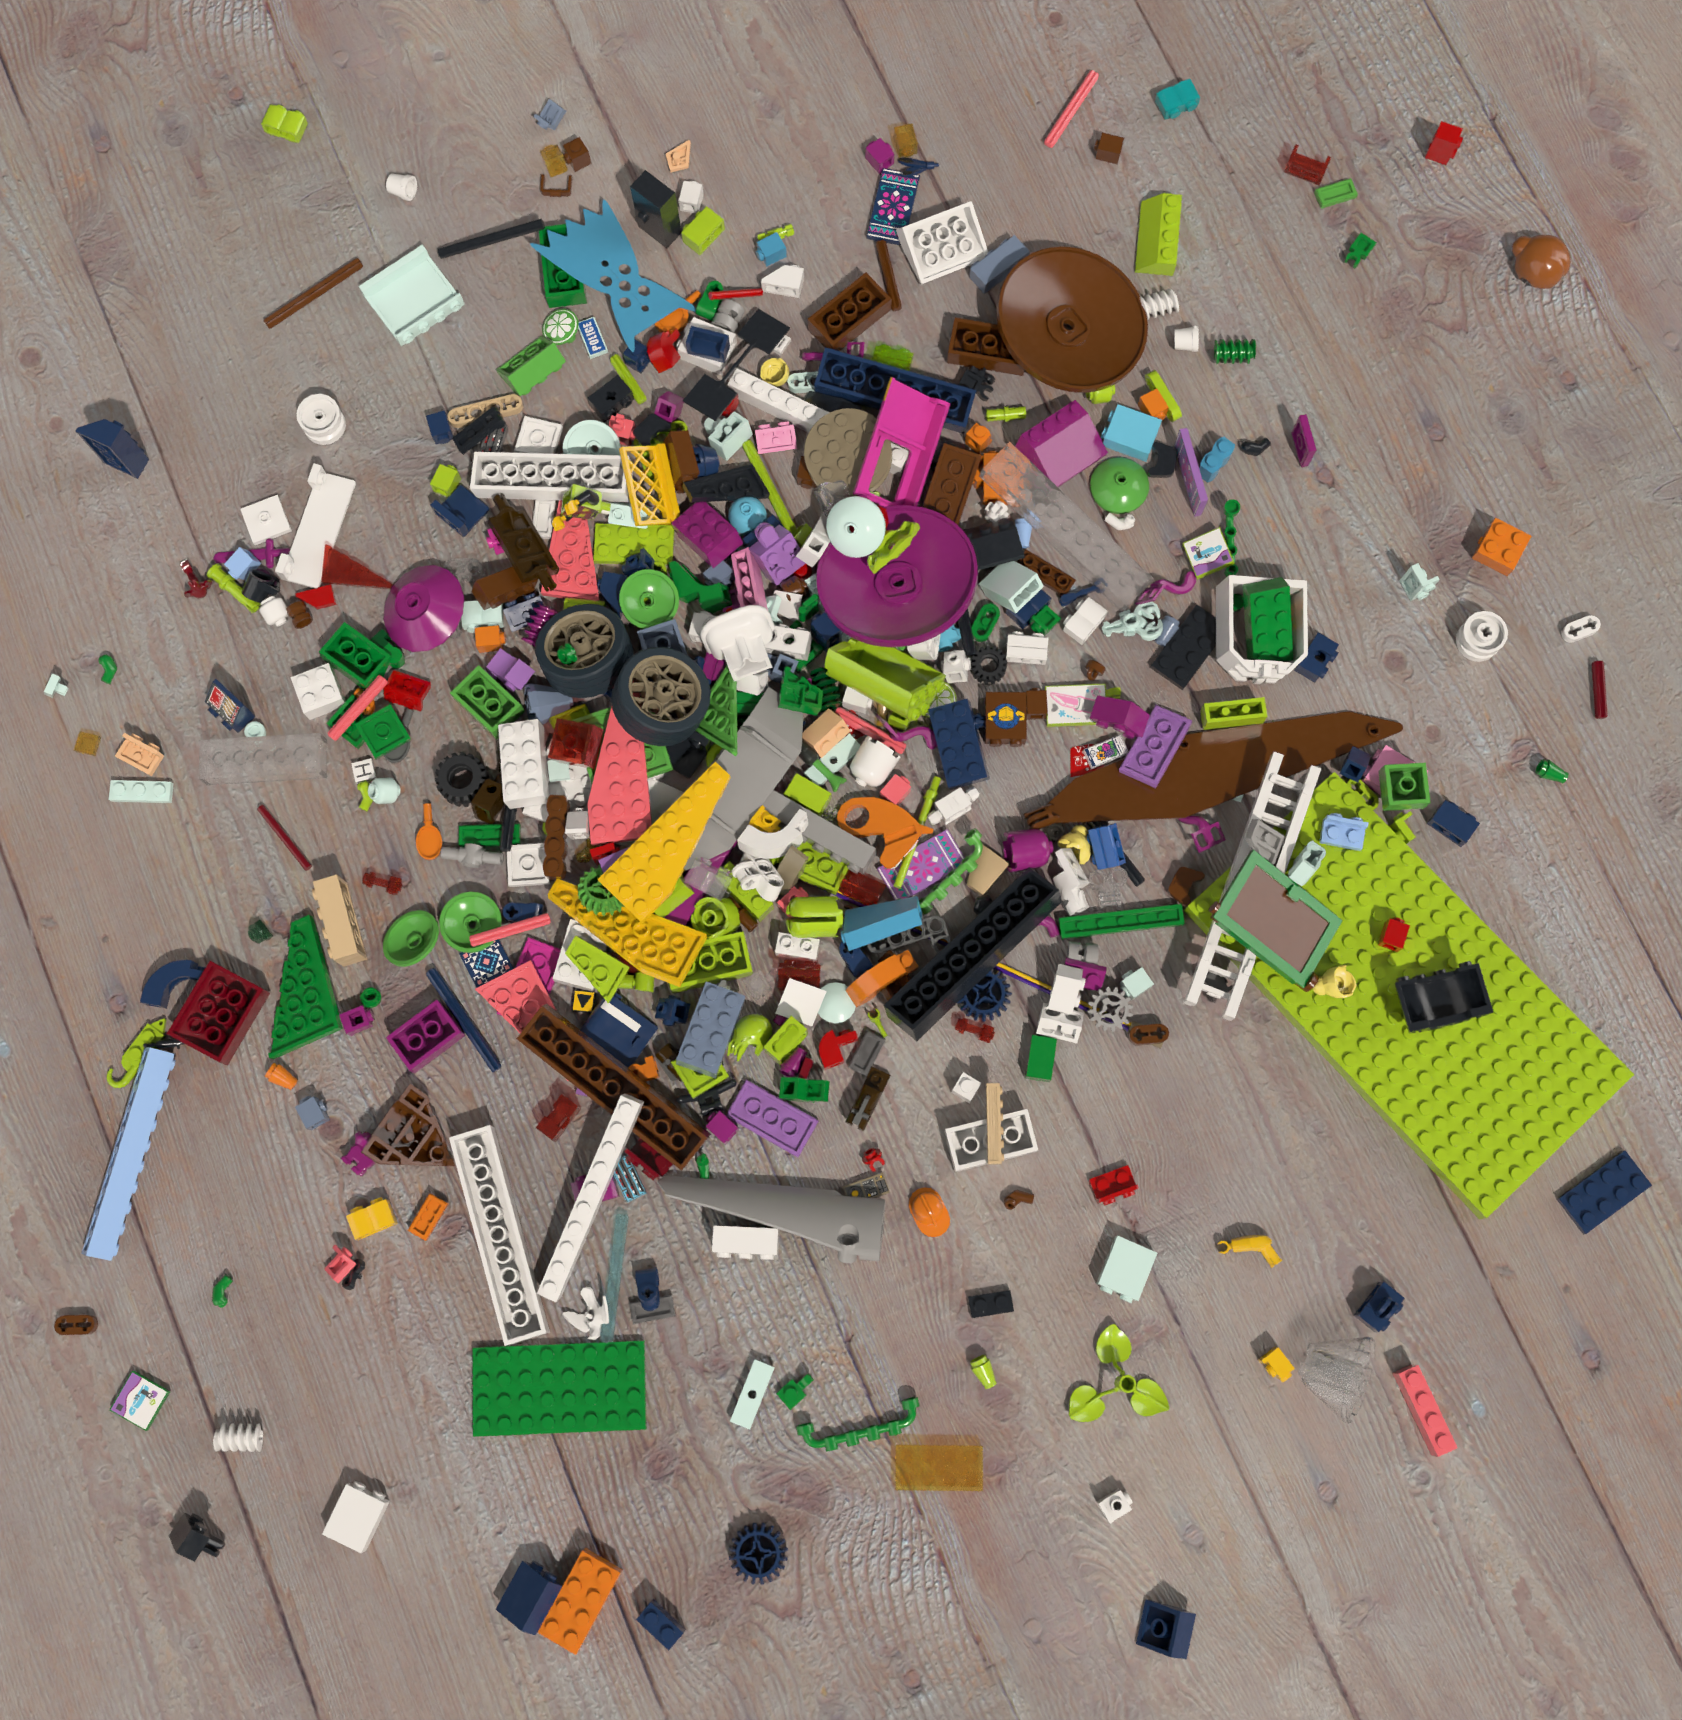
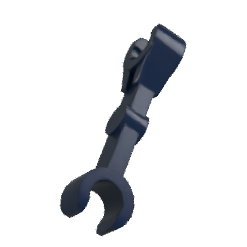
M1097 579L1094 586L1082 589L1077 593L1062 595L1059 600L1061 606H1067L1077 598L1085 597L1094 591L1104 593L1107 586L1104 588L1098 587V584L1104 582V579Z

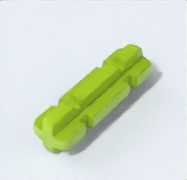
M788 224L784 228L779 227L767 231V234H758L757 239L760 241L776 232L783 239L785 238L784 236L794 235V228L792 224Z

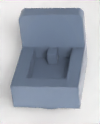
M549 99L541 114L535 113L533 117L538 120L537 124L543 129L547 130L550 128L555 131L566 110Z

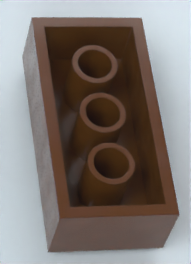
M865 272L807 319L808 330L824 347L841 351L847 346V342H852L891 310L892 299Z
M955 317L947 363L966 367L975 366L978 369H983L984 367L990 371L1019 376L1024 375V369L1014 360L1005 346L997 324Z

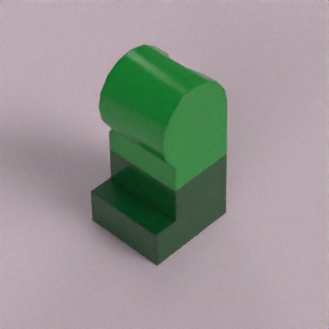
M381 629L370 641L392 656L389 663L391 667L396 669L402 667L405 664V656L399 648L393 647L389 643L392 639Z

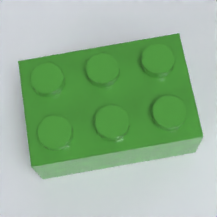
M479 665L450 692L453 699L496 740L499 738L498 725L514 723L525 712L522 705Z

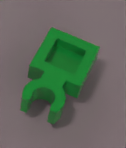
M1360 233L1350 246V253L1347 254L1344 262L1347 263L1348 260L1353 259L1355 261L1353 268H1357L1361 259L1366 260L1377 242Z

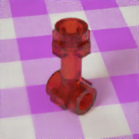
M374 872L365 873L362 884L366 885V887L372 888L373 885L386 888V893L398 895L403 886L401 883L402 879L390 876V879L386 880L376 877Z
M958 1018L955 1027L958 1033L964 1034V1031L979 1035L978 1040L987 1043L993 1040L995 1027L983 1024L981 1028L967 1023L968 1019Z

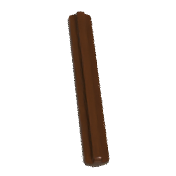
M879 240L876 242V249L887 293L892 299L891 310L899 311L902 305L885 240Z

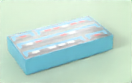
M624 1156L620 1158L613 1175L628 1203L646 1194V1191L633 1164Z

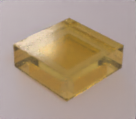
M79 732L74 751L96 756L101 737Z

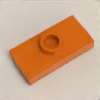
M429 1193L407 1231L427 1241L449 1203Z

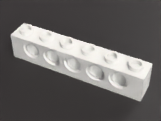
M706 611L694 612L688 634L691 640L703 643L700 632L704 624L716 616ZM783 624L775 626V629L772 631L775 636L774 639L765 644L767 653L776 656L782 654L789 658L808 661L813 639L811 633L801 627L791 629ZM789 638L794 639L793 643L791 644L785 643L786 640Z

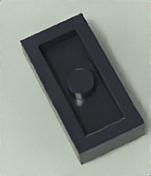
M1010 1290L968 1297L971 1318L1014 1312Z

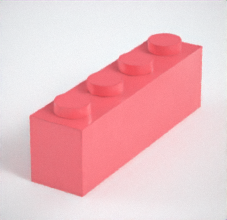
M1411 1364L1393 1372L1392 1374L1430 1454L1439 1457L1457 1449L1458 1447L1419 1365Z

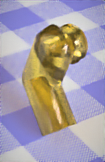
M586 839L587 847L577 853L576 859L579 863H587L592 859L590 849L596 848L597 845L592 846L591 839Z

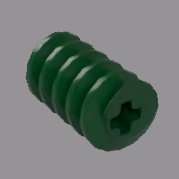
M820 667L810 672L811 677H813L812 684L823 690L822 707L819 712H825L827 709L834 710L842 705V702L836 701V699L841 697L840 694H834L835 691L839 690L838 686H833V684L837 683V680L831 679L830 676L826 675L828 669L825 667Z

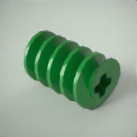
M1215 339L1214 359L1216 364H1219L1220 359H1223L1224 364L1227 363L1228 359L1231 360V364H1234L1236 358H1238L1239 364H1242L1244 358H1246L1247 364H1250L1251 358L1255 359V339H1251L1250 343L1247 339H1243L1242 343L1240 339H1236L1234 344L1232 339H1228L1226 343L1224 339H1220L1219 343Z

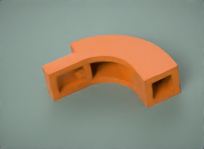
M909 950L885 959L857 978L846 989V992L857 1008L872 1000L881 990L894 981L916 971L919 966Z

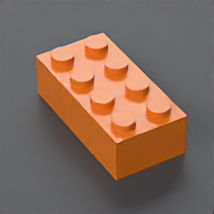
M583 1549L537 1633L576 1655L580 1651L623 1569L591 1550Z

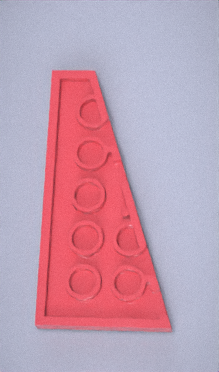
M559 500L556 516H562V500ZM573 517L568 522L563 521L565 525L563 529L555 531L553 528L549 552L559 567L558 574L551 576L557 586L554 590L550 591L549 589V592H546L542 585L541 595L563 599L576 598L600 601L588 519Z
M531 960L475 989L519 1033L523 1031L542 1005L548 1004L556 1010Z

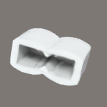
M1090 597L1085 601L1082 599L1075 608L1077 612L1073 616L1069 614L1063 622L1065 625L1063 631L1081 645L1090 637L1108 612Z

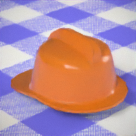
M926 1187L913 1192L909 1199V1209L920 1231L928 1237H938L944 1234L949 1227L950 1217L937 1191Z

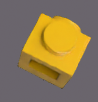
M763 805L748 824L766 833H775L781 830L779 827L781 821L764 810L765 807Z
M1273 1347L1258 1359L1261 1364L1266 1363L1265 1369L1272 1378L1276 1376L1281 1382L1289 1379L1292 1376L1291 1371L1295 1369L1279 1347Z

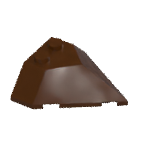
M411 1083L390 1107L361 1151L362 1154L378 1165L455 1166L447 1150V1144L436 1116L430 1107L428 1096Z

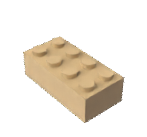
M338 875L313 881L314 888L312 889L314 899L318 900L319 908H317V913L325 926L322 928V932L330 947H327L330 959H333L343 967L367 960L347 882Z

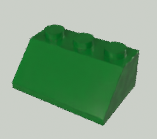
M346 622L340 626L319 651V654L326 663H329L363 690H366L378 675L384 677L392 658L390 654Z

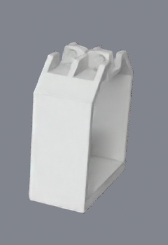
M1229 575L1216 586V661L1235 681L1246 682L1247 677H1252L1253 684H1261L1262 682L1274 684L1289 674L1308 656L1307 581L1284 579L1290 586L1293 660H1289V662L1244 660L1233 648V594L1243 596V584L1273 578Z

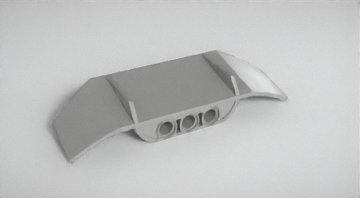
M770 687L766 689L753 711L737 730V756L722 748L711 763V765L714 762L718 763L731 776V779L718 800L694 852L689 857L684 867L685 870H689L731 849L749 824L751 818L763 805L801 752L803 713L778 708L779 694Z

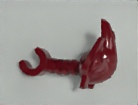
M186 559L180 563L181 568L190 580L188 582L190 589L184 592V596L186 598H204L213 582L211 580L199 581L193 572L191 564Z

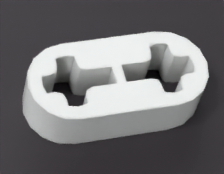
M1590 615L1573 621L1562 629L1561 636L1569 643L1591 636L1599 630L1600 620ZM1587 623L1594 625V627L1592 628L1588 627L1584 629V626ZM1569 630H1578V632L1575 635L1568 634Z

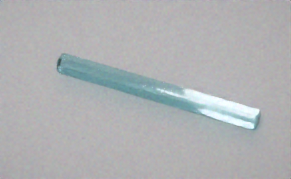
M617 1214L606 1292L609 1323L602 1324L601 1342L604 1343L613 1342L629 1219V1216L624 1214Z

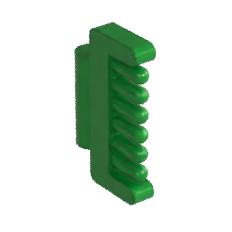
M816 593L807 599L803 606L799 607V621H808L819 611V596Z

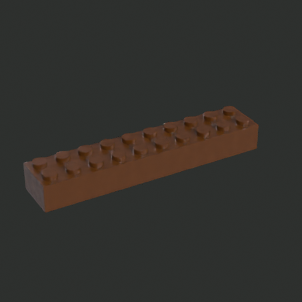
M548 1004L540 1007L516 1038L611 1115H613L620 1096L623 1094H628L644 1101L632 1132L681 1171L711 1135Z

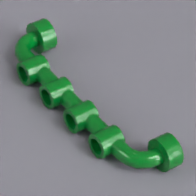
M1230 499L1223 508L1226 515V528L1223 536L1229 551L1233 552L1231 556L1235 563L1237 547L1234 544V537L1237 531L1234 527L1233 519L1238 515L1241 506L1237 500ZM1233 564L1226 567L1225 576H1236L1238 566ZM1233 594V611L1237 612L1244 606L1243 596Z
M918 1397L901 1400L903 1410H908V1414L904 1419L871 1425L859 1430L826 1436L822 1439H814L811 1436V1433L814 1432L813 1422H808L796 1426L797 1434L802 1436L805 1443L810 1447H825L826 1452L837 1450L838 1444L846 1442L847 1446L859 1444V1439L867 1437L868 1441L878 1440L881 1438L880 1433L888 1432L889 1436L899 1435L902 1433L901 1428L911 1425L915 1420L916 1407L920 1406Z

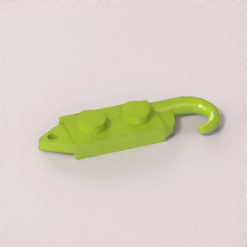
M163 1018L152 1024L147 1023L122 1056L121 1063L127 1071L120 1081H114L112 1078L113 1069L110 1068L107 1072L106 1078L110 1086L122 1088L130 1083L138 1072L145 1049L143 1044L156 1043L158 1040L165 1039L167 1019Z

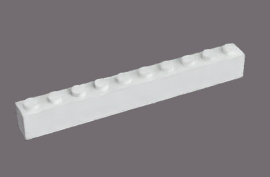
M736 368L728 382V388L738 394V399L783 421H789V424H793L795 427L808 433L820 418L829 413ZM891 443L892 465L889 472L902 477L909 451Z
M628 1094L620 1096L538 1289V1295L557 1302L562 1297L644 1101Z

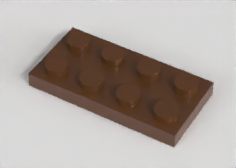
M944 443L923 508L938 512L959 526L982 455Z

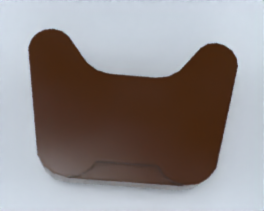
M1184 866L1180 867L1168 887V894L1184 907H1187L1191 903L1188 895L1189 889L1194 882L1204 879V873Z

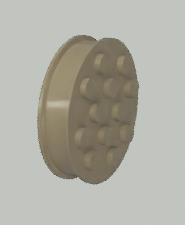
M839 409L820 418L811 428L805 441L804 458L811 479L823 492L840 499L855 496L853 495L854 487L877 420L873 415L859 409ZM887 439L883 443L869 486V492H873L881 486L891 469L892 447L891 442Z

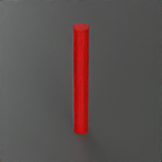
M762 288L709 292V299L762 296L763 290Z

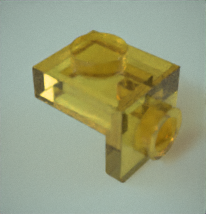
M549 145L540 151L550 177L568 171L558 145Z

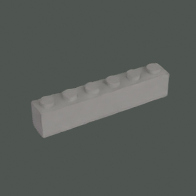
M774 790L763 803L764 810L781 821L779 825L781 830L788 825L799 809L807 813L808 826L802 832V843L808 842L813 845L812 848L817 852L829 854L830 858L837 863L843 862L854 873L860 872L864 874L876 855V848Z

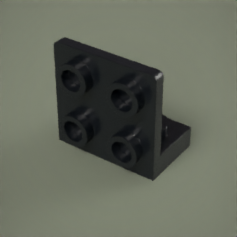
M695 731L683 742L666 746L673 770L690 779L711 748L710 740Z

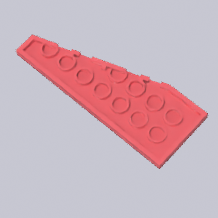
M640 692L633 693V697L640 698ZM612 706L588 800L592 846L612 842L635 841L652 825L645 743L636 740L622 728L613 713Z

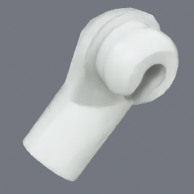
M1109 513L1104 521L1117 530H1125L1134 526L1135 517L1128 514L1125 518L1118 519Z

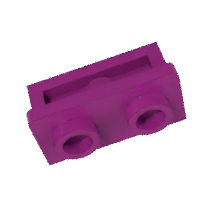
M1070 958L1065 959L1064 965L1083 969L1082 978L1086 979L1084 988L1091 991L1102 989L1107 967Z

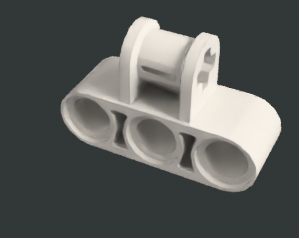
M745 852L739 864L732 870L733 877L739 880L743 890L756 888L760 896L766 901H775L784 885L782 877L769 859L757 858Z

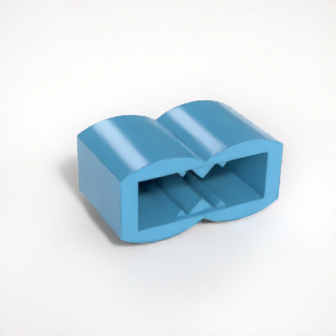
M1221 437L1215 442L1211 452L1203 457L1199 466L1203 480L1209 483L1216 478L1220 468L1225 466L1230 460L1235 448L1234 443L1225 437Z

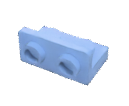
M1331 813L1323 819L1319 843L1361 851L1368 822H1363V819L1357 817L1347 819L1342 818L1340 814Z

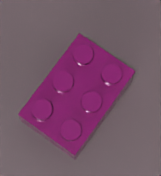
M706 502L694 503L671 523L678 537L713 569L743 544L737 529Z
M435 1000L388 1035L386 1039L409 1071L416 1073L466 1035L440 1001Z

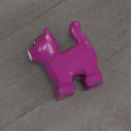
M358 1131L354 1135L355 1144L340 1159L347 1165L356 1161L357 1166H353L351 1169L357 1175L363 1176L376 1163L361 1153L371 1134L367 1131Z

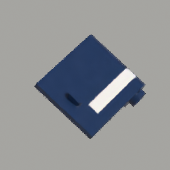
M615 993L610 1003H607L604 997H602L580 1030L622 1064L629 1067L638 1058L658 1027L621 1001L623 997Z

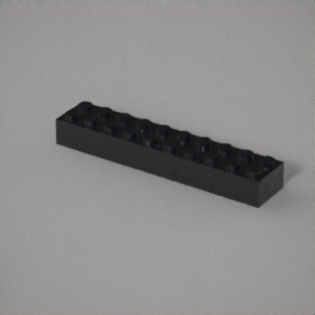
M1029 867L883 1005L887 1017L917 1042L1062 903L1060 890Z

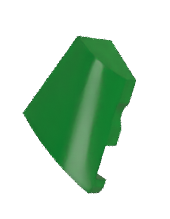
M785 666L778 708L817 716L822 707L823 690L811 685L803 676L799 678L790 671V667Z

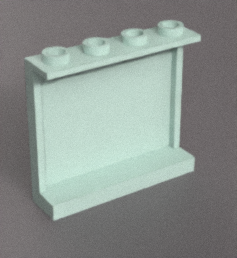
M420 245L358 286L364 298L400 346L412 342L416 336L427 332L431 326L442 322L446 316L460 310L464 305L461 294L455 291L429 257L423 245Z

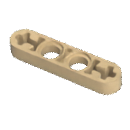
M516 394L502 396L451 409L448 413V420L454 428H462L477 419L471 416L473 410H480L482 415L493 405H499L500 416L507 417L520 413L523 409V402ZM513 401L516 402V407L514 408L512 407ZM503 403H505L507 410H504ZM456 415H459V421H455Z

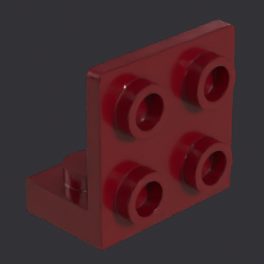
M641 1138L631 1150L628 1148L624 1150L628 1154L625 1158L636 1167L641 1165L644 1168L642 1172L653 1181L655 1178L658 1180L663 1178L674 1165Z

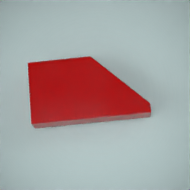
M331 584L295 593L297 599L304 601L317 610L337 605Z

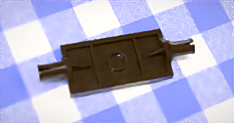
M500 493V496L499 494L495 495L493 502L500 512L497 516L490 517L488 524L521 582L525 583L539 579L546 592H549V589L550 591L554 590L557 584L551 576L558 574L559 567L525 509L517 511L513 506L509 505L503 493Z

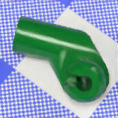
M101 655L98 661L105 670L101 681L110 685L117 671V666L110 655Z
M227 1274L219 1280L212 1291V1302L219 1308L225 1307L228 1303V1299L224 1297V1291L233 1282V1279Z

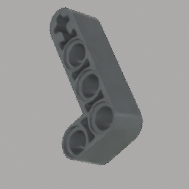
M931 916L922 919V925H919L922 929V934L919 937L912 936L911 929L900 932L902 934V941L898 944H895L891 940V936H889L887 941L890 947H887V943L880 945L879 950L876 947H872L873 943L867 944V946L873 953H882L930 937L934 950L939 953L941 950L937 948V942L940 939H945L949 944L951 938L944 919L940 916ZM934 919H939L942 923V927L938 931L931 929L930 924Z

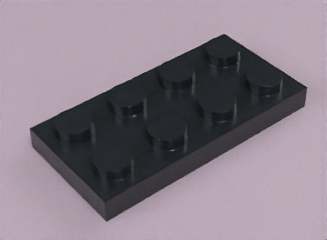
M1196 605L1150 668L1183 691L1216 647V617L1199 605Z

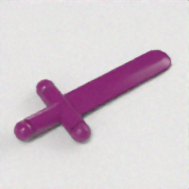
M271 538L266 540V548L249 550L258 560L266 559V567L269 569L274 567V557H280L281 553L287 555L290 553L289 548L274 549V542ZM235 551L218 552L214 555L213 559L216 563H226Z

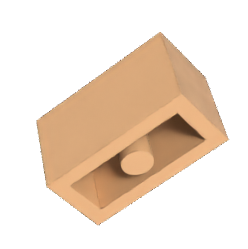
M827 709L802 733V740L810 745L818 753L819 757L822 758L850 730L840 716Z

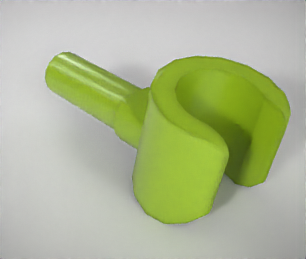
M875 1008L878 1016L872 1018L868 1012V1018L870 1022L875 1023L884 1038L887 1036V1033L880 1021V1011Z

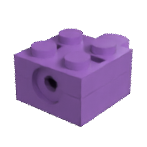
M762 522L756 527L755 535L759 541L748 549L764 576L777 586L802 567L805 562L796 557L800 548L791 532L780 524L774 528L767 522Z

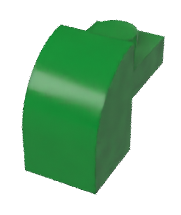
M781 1077L779 1098L797 1102H828L830 1081Z

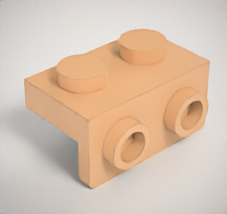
M124 733L122 737L125 738V741L115 757L152 777L164 758V755L159 752L160 748L150 742L148 745L142 742L143 739L134 733L131 736Z

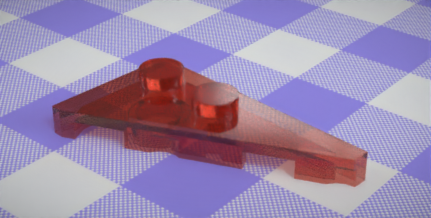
M325 544L321 580L323 584L391 590L393 584L373 573L358 562L353 561L345 554L338 552L330 545Z

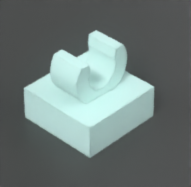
M52 674L44 694L53 698L55 692L65 696L68 687L59 684L61 678Z

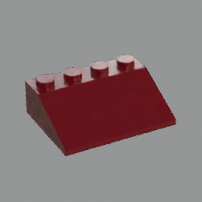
M209 961L167 1034L217 1062L228 1066L270 992Z

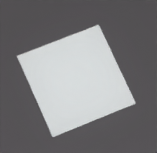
M789 978L775 1014L786 1018L792 1015L798 1022L813 1026L826 991Z

